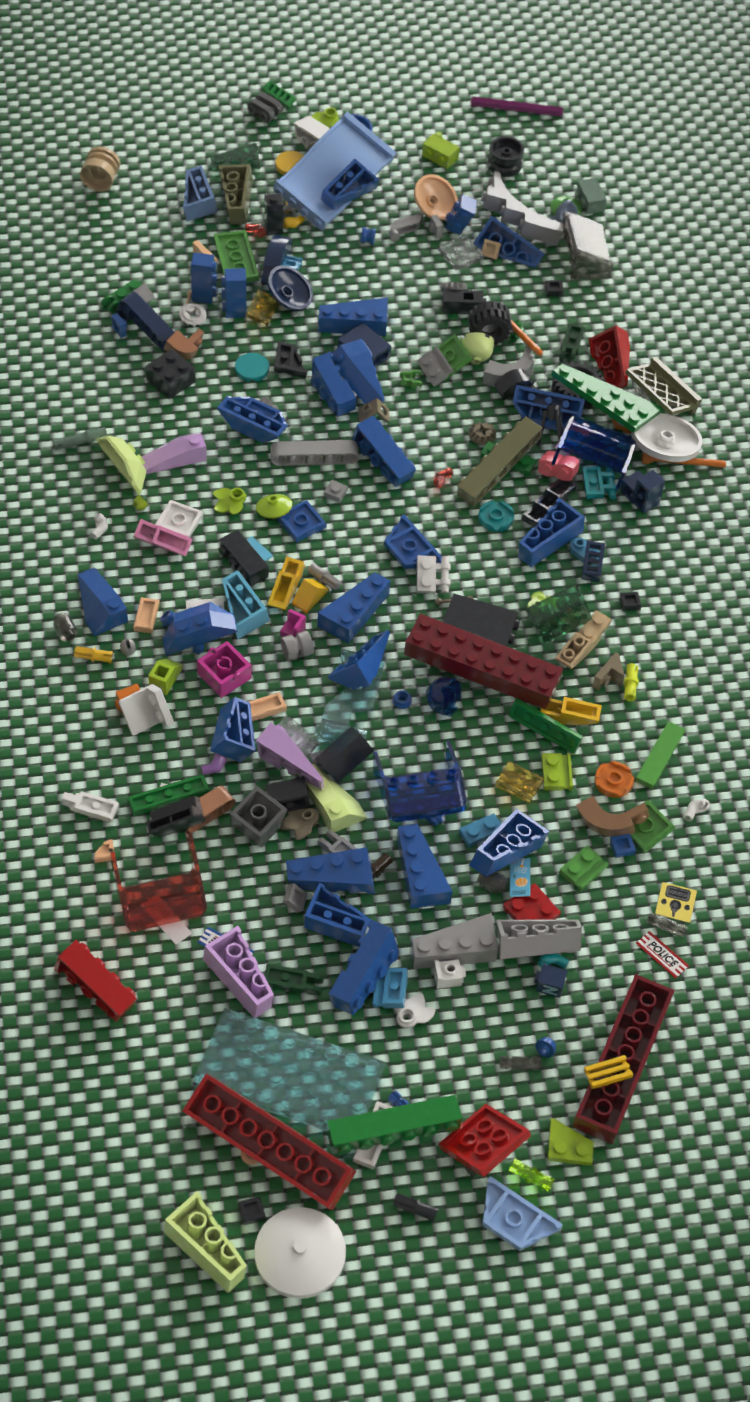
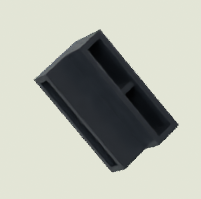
M351 726L320 753L315 760L338 784L374 750L364 737Z
M196 796L151 811V820L146 821L149 834L159 838L205 822L200 798Z

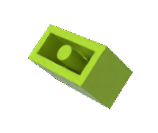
M432 134L423 143L422 156L449 169L459 159L460 147L436 134Z

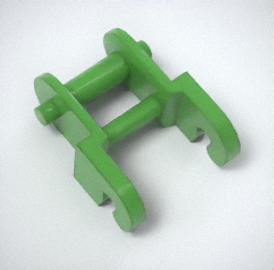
M420 370L401 372L399 374L400 378H402L400 385L417 388L419 384V387H422V381L412 380V377H416V374L420 377L422 372Z

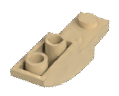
M596 610L580 631L575 632L555 657V660L570 669L575 667L597 645L601 635L611 624L612 619Z

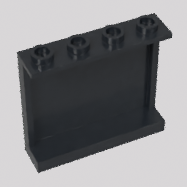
M453 594L443 620L444 623L507 647L513 644L515 638L513 632L518 630L520 620H517V611L458 594Z

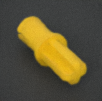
M76 646L74 657L89 659L92 662L112 663L113 651L98 650L96 647L92 649Z

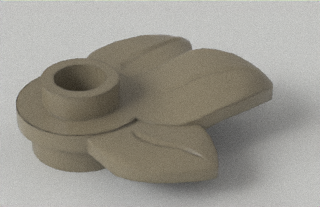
M313 808L287 812L288 817L283 819L280 828L281 830H294L296 840H301L308 836L312 831V827L318 823L319 814Z

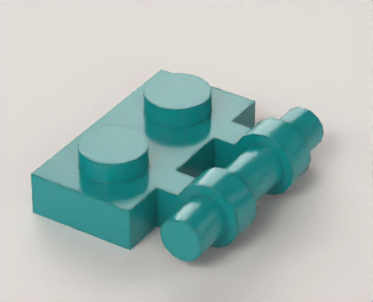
M582 467L586 499H603L605 493L609 495L610 499L616 498L617 487L614 485L615 475L611 468H606L605 472H601L600 467Z

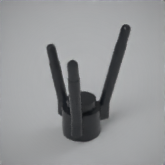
M560 405L546 406L547 411H543L541 422L542 435L546 418L548 417L549 421H556L558 439L561 440L565 437ZM541 439L537 442V447L540 446Z

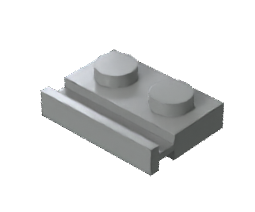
M435 346L433 351L427 352L417 360L434 387L448 378L450 373H454V370L437 346Z

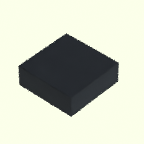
M545 280L546 296H563L562 280Z
M638 592L619 594L622 612L641 610L642 606Z
M260 1196L238 1202L244 1226L266 1220Z

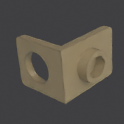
M378 398L358 409L360 422L376 414L386 422L390 421L389 408Z

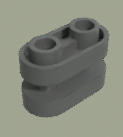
M261 92L255 99L247 103V110L250 114L269 123L275 116L283 112V106L275 98Z

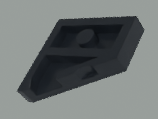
M278 341L274 371L306 378L308 371L302 365L303 361L298 354L296 346Z

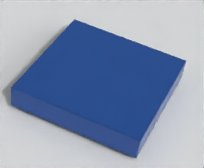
M307 500L293 506L286 515L276 518L296 543L327 527V523Z

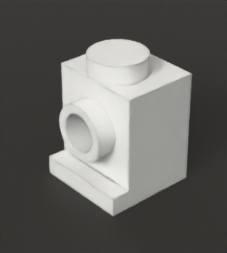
M459 959L439 962V960L434 961L433 972L437 989L462 986V980L466 977L465 966L460 965Z

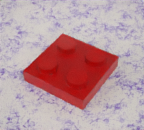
M535 883L530 886V896L513 897L503 904V909L513 920H555L561 914V911Z

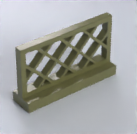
M657 357L652 358L649 364L629 368L625 372L670 416L686 411L691 414L696 413L702 401L700 396Z

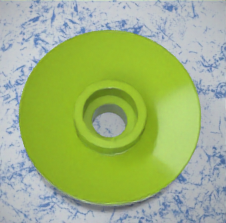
M282 494L267 495L256 504L257 513L265 518H279L286 515L292 509L291 499Z

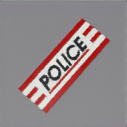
M650 931L636 942L640 948L675 978L689 967L685 961Z

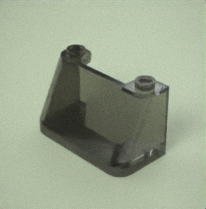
M564 212L561 239L567 240L570 254L569 264L572 265L571 271H569L570 279L609 278L610 272L613 271V261H610L607 248L605 226H602L600 222L576 213Z

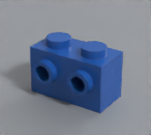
M462 194L445 217V229L460 235L475 215L477 200Z

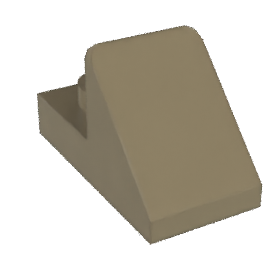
M617 652L595 675L592 686L594 689L599 691L603 685L607 686L610 680L622 686L624 671Z

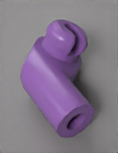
M215 754L211 764L201 766L202 774L207 775L220 772L226 763V757Z

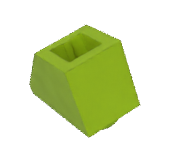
M167 658L157 661L148 675L149 685L153 684L159 687L163 694L167 696L184 665Z

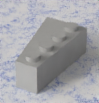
M492 913L414 938L411 945L413 969L434 968L435 960L442 962L459 959L460 965L495 962L498 953Z

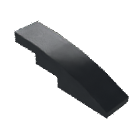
M558 479L545 489L541 497L534 501L532 508L522 515L521 520L535 527L538 520L547 514V510L556 504V500L560 497L566 501L578 484L573 481Z

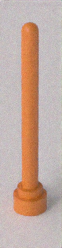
M511 320L512 331L536 355L541 356L543 351Z
M643 451L641 456L642 464H650L653 461L721 468L726 466V462L723 460L692 458L683 462H670L654 458Z

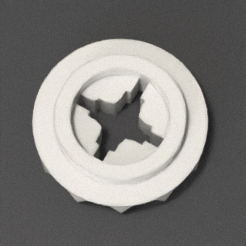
M195 303L185 304L179 312L181 321L185 322L187 326L190 324L193 327L196 325L201 326L207 316L205 309ZM195 312V316L193 318H190V315L194 314Z

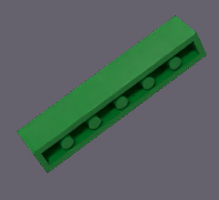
M455 1094L327 1121L326 1132L332 1154L344 1155L351 1152V1150H367L378 1144L386 1146L398 1140L410 1141L417 1136L424 1135L429 1137L441 1131L453 1132L460 1128L463 1118Z

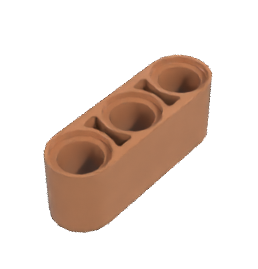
M219 786L200 797L205 822L186 828L189 833H193L232 809L236 801L224 786Z

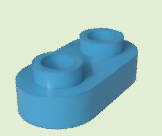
M574 538L570 542L569 550L584 563L587 541L583 538ZM589 549V551L600 552L597 549ZM588 556V558L599 559V557ZM587 563V565H589V566H598V565H595V564H588V563Z

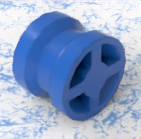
M362 227L361 243L367 242L370 245H374L376 229L372 228L370 230Z

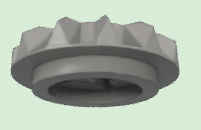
M443 282L440 289L466 290L467 284Z

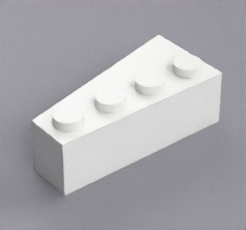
M310 116L294 122L295 137L306 148H312L330 129Z

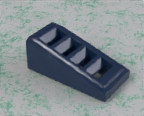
M587 541L582 580L600 581L605 543ZM589 549H597L600 552L589 551ZM588 556L599 557V559L588 558ZM587 563L598 565V567L587 565Z

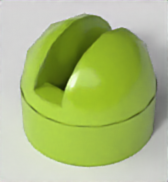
M140 495L133 500V506L139 511L144 510L149 505Z

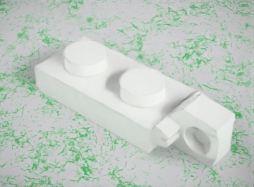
M82 791L75 795L64 792L62 796V805L70 807V810L110 823L113 822L119 808V803Z

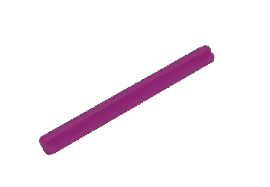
M476 96L471 98L472 106L560 117L563 115V107Z

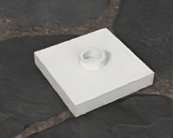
M170 500L155 525H160L190 538L203 517V511Z

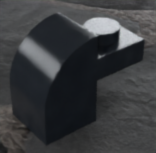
M524 369L510 370L502 375L494 384L500 396L509 400H513L516 385L536 389L534 381L526 375Z

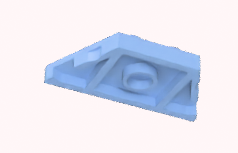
M491 1176L488 1178L482 1226L519 1251L560 1231L563 1224Z

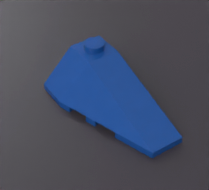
M389 630L373 636L360 647L358 652L348 657L349 661L344 666L340 664L336 667L328 678L354 690L359 687L364 689L373 683L372 679L377 675L390 635Z

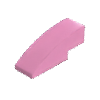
M140 519L133 536L135 539L182 556L187 555L193 540Z

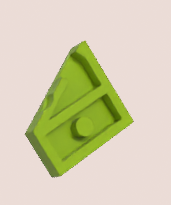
M551 1118L548 1161L592 1166L594 1142L558 1120Z

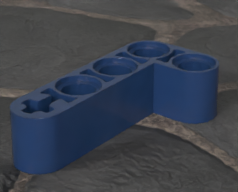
M136 292L130 293L119 301L116 313L122 319L124 318L126 322L131 319L159 349L165 350L166 341L175 333L167 323Z

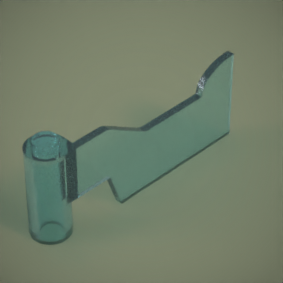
M341 649L343 665L349 661V656L356 653L355 651ZM382 657L377 675L372 679L373 683L364 689L359 687L355 690L345 686L341 694L326 704L321 724H317L315 736H318V740L333 743L351 727L349 723L352 712L373 711L386 657ZM353 727L367 740V729Z

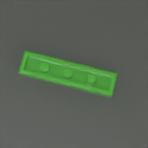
M669 721L667 722L639 771L636 782L651 789L655 787L686 729Z

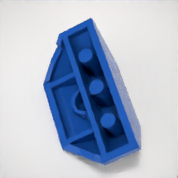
M516 385L512 402L522 419L526 416L539 426H541L543 411H547L546 406L560 405L563 428H566L581 417L585 399ZM547 417L544 428L557 431L556 421H549Z
M226 396L217 407L219 413L232 429L261 443L278 439L287 428V423L280 410L252 397L232 398V396Z
M212 602L175 613L162 638L166 656L238 632L235 616Z

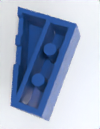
M245 268L225 269V276H221L222 287H224L222 289V299H225V301H222V311H226V318H246Z
M330 351L312 358V379L310 381L312 387L316 388L319 392L321 399L327 402L329 409L339 417L356 410V396L347 380L341 378L339 374L341 369L338 365H334L332 361L333 355Z

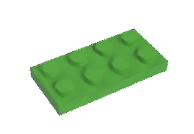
M246 230L213 234L223 276H225V269L245 268L246 283L259 281L258 270Z

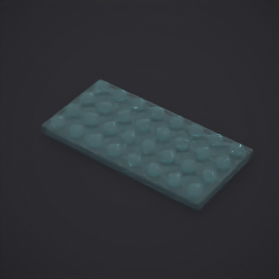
M224 1008L193 1080V1086L197 1087L207 1073L263 1110L326 1131L327 1121L368 1113L386 1062Z

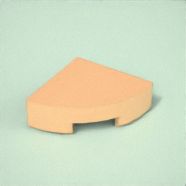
M112 839L105 841L95 852V863L115 860Z

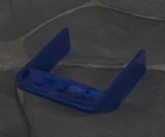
M573 416L568 421L551 465H555L560 451L575 454L582 459H588L597 465L606 466L615 472H619L620 477L615 490H619L636 446V441L627 435Z
M450 740L446 741L448 769L386 777L377 751L373 752V771L388 818L391 821L404 822L460 813L466 809L467 798L463 776Z

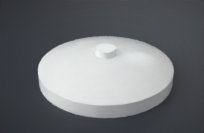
M660 413L635 433L632 432V439L638 448L646 454L664 461H688L698 455L702 446V437L699 431L688 421L674 415L670 416L669 414Z
M296 1207L275 1214L263 1225L255 1242V1264L260 1277L273 1291L286 1297L304 1299L325 1292L337 1281L344 1267L346 1247L340 1229L327 1215L311 1208Z

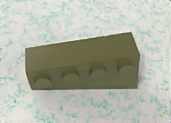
M218 165L230 224H247L253 183L251 165Z

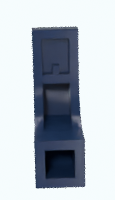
M280 235L272 237L263 263L264 269L261 283L267 284V278L272 269L277 266H283L285 257L290 255L293 238Z

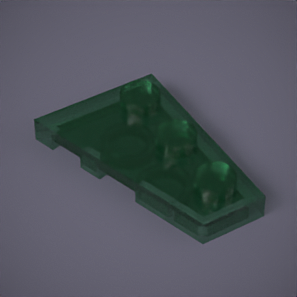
M257 143L210 156L212 172H219L218 165L250 164L251 170L260 169Z

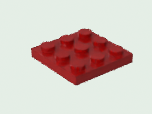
M485 1104L464 1121L460 1128L451 1132L438 1144L443 1152L480 1176L485 1177L530 1138L531 1134L526 1127Z

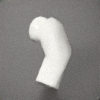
M706 799L691 801L683 818L691 822L695 814L705 812L710 808L709 801Z

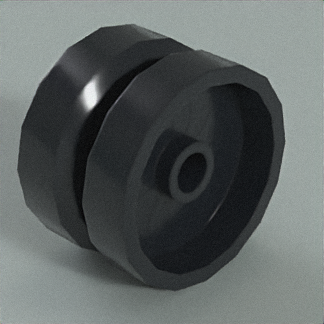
M509 136L495 138L489 146L487 163L489 170L492 173L494 171L501 173V177L517 175L523 165L524 145L518 139Z

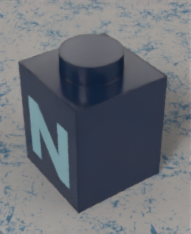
M543 964L541 971L537 970L534 983H537L536 992L560 998L567 970Z

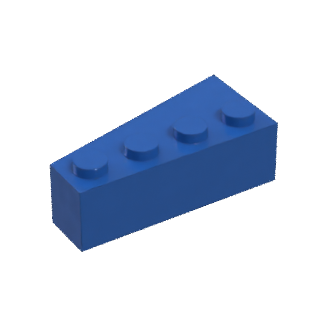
M388 297L319 305L318 332L347 334L354 327L364 323L379 336H386Z
M516 809L476 850L470 866L487 877L541 848L550 831Z
M418 824L398 826L396 840L410 909L451 904L453 891Z
M370 920L367 926L370 929L366 936L362 935L358 941L360 947L356 954L351 953L347 963V970L341 971L329 992L333 1007L353 1016L363 1006L368 995L374 991L376 982L386 975L387 969L399 956L392 928L374 920Z

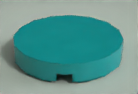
M258 353L243 354L235 362L236 375L247 382H250V380L260 381L269 373V362L263 355Z
M488 501L479 509V523L489 531H505L513 525L514 510L503 501Z

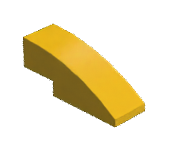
M286 556L281 571L279 570L267 604L268 606L281 610L287 609L305 568L304 561Z
M564 697L563 701L552 699L547 710L540 708V712L563 725L599 723L602 705Z

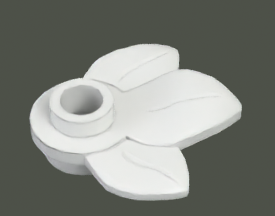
M422 993L408 1000L405 998L404 1008H394L397 1012V1023L403 1028H411L416 1023H426L435 1014L434 1008L425 1007V999Z

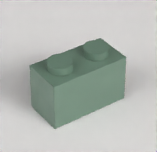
M597 179L579 180L577 188H575V196L579 198L581 208L584 209L586 215L604 212L607 199Z

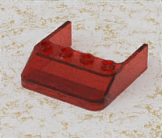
M185 831L192 864L190 872L128 887L121 885L115 852L112 848L108 849L125 925L129 930L140 931L199 917L206 912L207 903L193 835L190 831Z

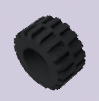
M486 301L483 304L480 303L478 306H474L473 310H470L467 318L470 333H485V337L488 338L490 335L494 339L495 345H498L500 342L503 343L505 339L510 337L512 322L510 311L506 305H503L501 302Z

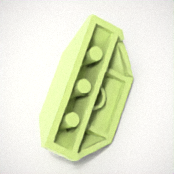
M104 436L96 439L104 453L135 492L140 495L146 475L143 458L139 454L136 456L134 454L136 450L131 443L126 444L122 438Z

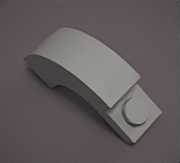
M526 346L522 357L512 364H501L490 360L484 371L482 384L495 387L494 384L500 377L513 369H524L526 375L530 377L534 367L535 355H533V351Z

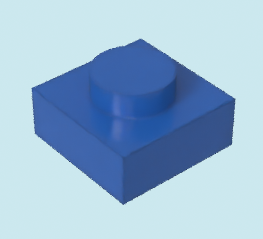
M118 313L112 315V328L120 338L127 336L126 328H128L125 319H122Z
M630 834L610 838L615 858L635 855L636 850Z

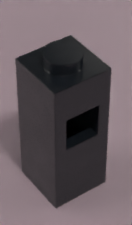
M281 193L265 194L264 225L267 236L283 234V200Z
M443 289L442 314H469L474 306L485 303L487 298H484L483 291Z

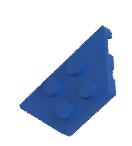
M403 514L400 517L399 523L393 527L391 534L384 540V546L404 569L417 568L418 555L436 556V563H441L442 556Z

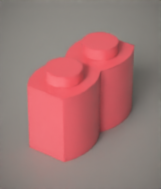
M546 451L539 460L538 472L544 476H555L563 481H571L579 470L580 460L574 456H563L555 451Z

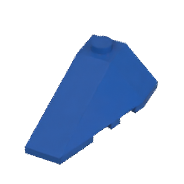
M493 216L490 217L473 243L481 250L485 239L501 243L498 257L535 268L545 255L544 252Z
M362 339L340 345L332 353V361L335 366L338 365L341 371L339 373L347 380L350 387L364 404L376 398L383 403L385 401L383 392L377 379L376 367L372 361L373 355Z
M95 567L78 574L85 623L93 636L128 622L126 606Z

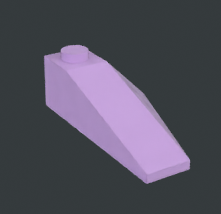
M270 722L256 740L259 757L278 769L283 766L292 776L297 773L300 777H305L307 783L322 790L324 788L322 776L286 733V730L282 726H275Z

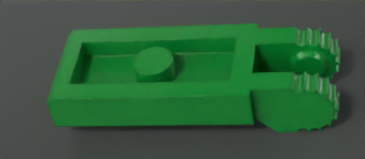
M133 279L112 294L102 298L100 304L103 307L108 306V311L113 313L117 311L119 301L142 284L138 280Z

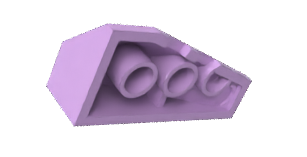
M196 432L179 436L141 456L145 461L143 466L146 469V474L207 461L206 444L202 434Z

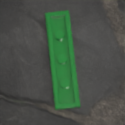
M518 698L514 701L508 715L510 718L572 754L577 752L583 738L579 733Z
M200 774L129 796L127 801L135 817L192 796L199 797L210 792L204 775Z

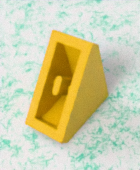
M303 579L292 601V605L307 614L329 591V588L315 579Z

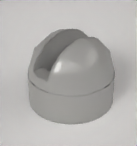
M132 639L122 640L120 644L121 653L132 655L136 651V646Z

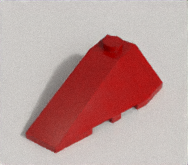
M615 325L588 340L590 353L596 360L598 368L602 371L606 383L623 389L628 386V376L625 372L629 369L630 343L628 332Z

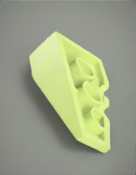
M312 764L324 779V788L321 790L307 782L306 786L308 794L328 830L337 832L366 820L367 817L358 801L317 765Z

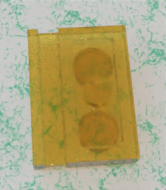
M258 289L245 316L258 323L262 322L268 327L279 303L271 295Z
M509 761L496 781L495 786L531 803L544 778Z

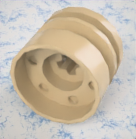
M106 147L92 148L81 168L80 179L88 188L94 191H107L111 188L120 168L118 156Z

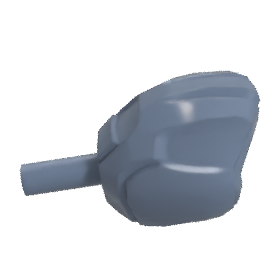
M566 200L558 207L556 216L548 218L566 225H573L578 219L577 207L571 200Z

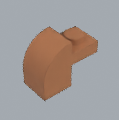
M199 328L187 339L177 330L166 341L164 349L167 352L173 349L185 360L191 359L196 355L198 347L203 342L204 332Z

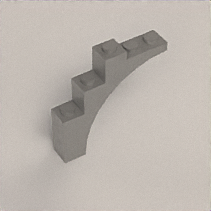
M494 171L493 177H489L486 192L483 191L481 196L483 208L499 212L501 222L518 226L521 236L558 245L563 233V223L544 217L520 203L506 189L501 179V173Z

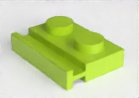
M542 753L544 791H563L564 789L572 791L573 779L570 753H567V755H562V753Z

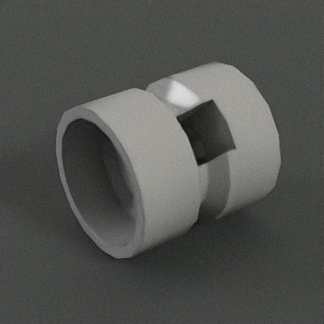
M308 631L297 633L295 637L289 635L281 638L282 651L287 661L298 659L299 655L305 657L314 654L313 642Z

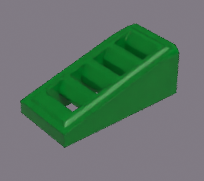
M268 81L262 88V92L275 98L283 107L288 109L296 101L294 95L271 81Z

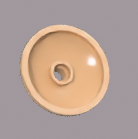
M425 175L417 181L414 187L416 204L429 218L433 215H438L440 221H444L447 213L451 211L454 203L458 201L457 194L451 184L438 175Z

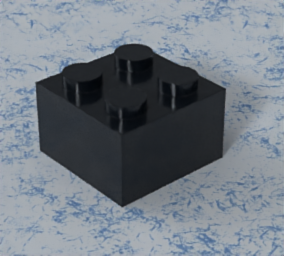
M171 349L146 365V381L170 400L196 382L195 367Z

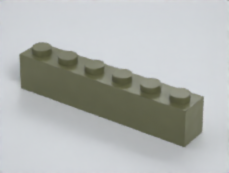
M526 416L521 421L519 420L515 424L514 429L511 432H507L499 444H495L488 455L483 456L477 467H473L468 476L459 481L457 484V496L475 507L542 438V427Z

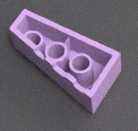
M239 926L205 945L204 962L254 1019L271 1009L274 994L264 974L260 972L257 966L258 963L255 957L252 956L247 941L243 939Z

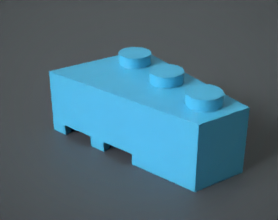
M238 570L222 579L230 613L235 616L238 631L236 632L237 639L242 638L270 621L266 607Z

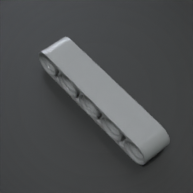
M353 440L281 441L271 445V461L277 466L354 464L359 459L358 445Z

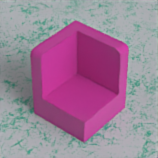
M289 609L287 621L280 630V636L282 637L289 635L295 637L297 633L305 631L306 616Z

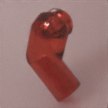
M448 467L435 473L433 483L436 487H442L445 484V478L453 475L452 468Z

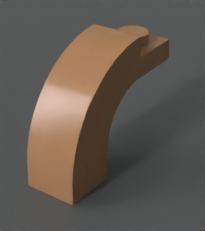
M594 796L576 804L577 811L583 822L594 832L607 837L636 833L634 825L641 824L650 817L645 803L622 814H610L604 811Z

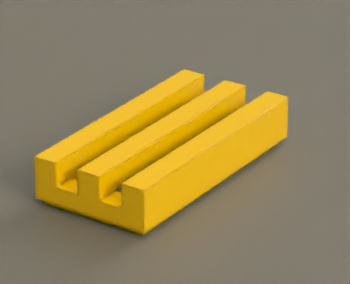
M625 1055L584 1067V1072L591 1089L629 1079L633 1076L632 1070L630 1071L629 1063L626 1062ZM622 1070L625 1071L624 1073L593 1081V1079L598 1077L611 1075L612 1073L619 1072Z

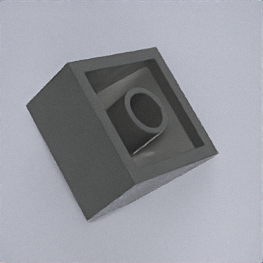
M256 786L230 813L231 825L262 848L277 831L287 812V808Z

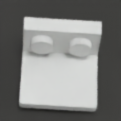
M153 684L119 700V705L132 735H136L158 723H162L167 727L174 724L162 690Z

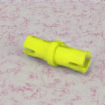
M634 663L626 666V677L623 680L625 686L623 698L626 701H634L636 699V688L639 684L637 679L639 667Z

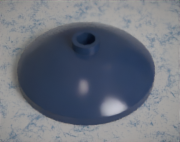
M277 266L269 273L267 278L268 289L275 301L281 306L293 311H302L311 304L313 299L312 288L308 280L299 271L288 266Z

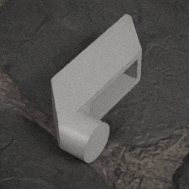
M423 213L395 220L389 231L391 240L397 241L400 239V235L418 230L423 222Z

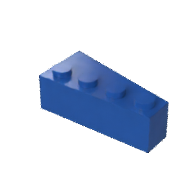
M374 415L356 425L351 440L357 442L360 448L359 452L363 456L368 455L370 457L371 464L374 467L379 466L381 468V474L392 485L398 487L413 478L416 471L413 462L405 456L402 448L397 446L391 434L386 432L382 423Z
M559 497L556 500V504L547 510V514L540 518L537 525L531 528L519 542L518 558L528 566H534L583 533L585 517Z
M374 572L319 611L317 626L349 644L390 593V580Z
M367 847L286 861L289 883L296 884L302 890L316 891L319 882H321L330 892L349 891V893L367 892L368 894H375L371 860Z

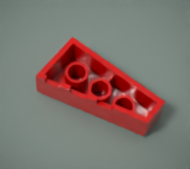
M75 940L58 956L54 970L58 974L64 972L68 977L66 978L67 981L72 985L78 984L82 994L87 998L92 999L94 997L96 1005L116 1022L134 1006L137 1000L135 992L130 987H125L120 982L121 980L117 974L109 972L105 968L104 962L98 957L95 958L90 953V949L86 944Z

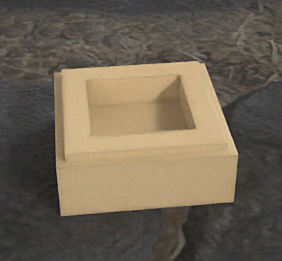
M485 239L480 255L497 260L501 243Z

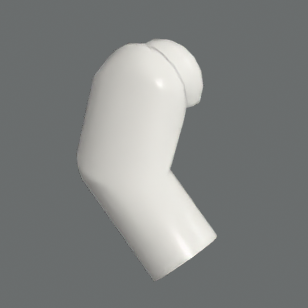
M101 513L95 515L96 528L90 533L91 537L95 540L108 529L107 519Z

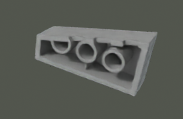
M579 919L496 920V940L500 959L581 951L582 926Z

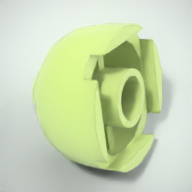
M474 332L466 334L465 338H460L461 343L473 359L470 361L472 364H480L491 357L494 347L492 336L489 335L488 338L485 337V333Z

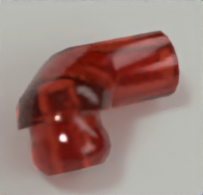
M245 223L246 232H253L259 238L266 236V229L261 224Z

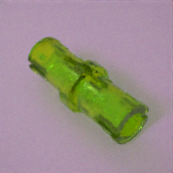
M516 1158L509 1169V1172L525 1179L526 1183L537 1185L549 1192L555 1180L538 1171L535 1166L532 1168Z

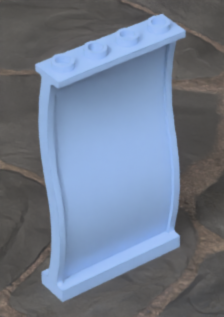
M347 111L342 119L334 124L293 168L275 181L273 191L281 193L282 198L291 207H294L303 217L311 221L315 227L323 231L352 202L350 201L332 210L320 199L323 189L354 159L376 176L385 166L393 162L397 152Z

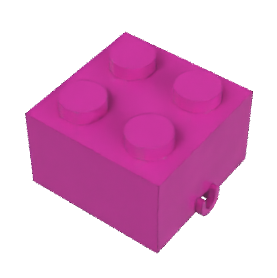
M226 641L217 648H210L206 655L197 660V674L223 698L252 679V665Z

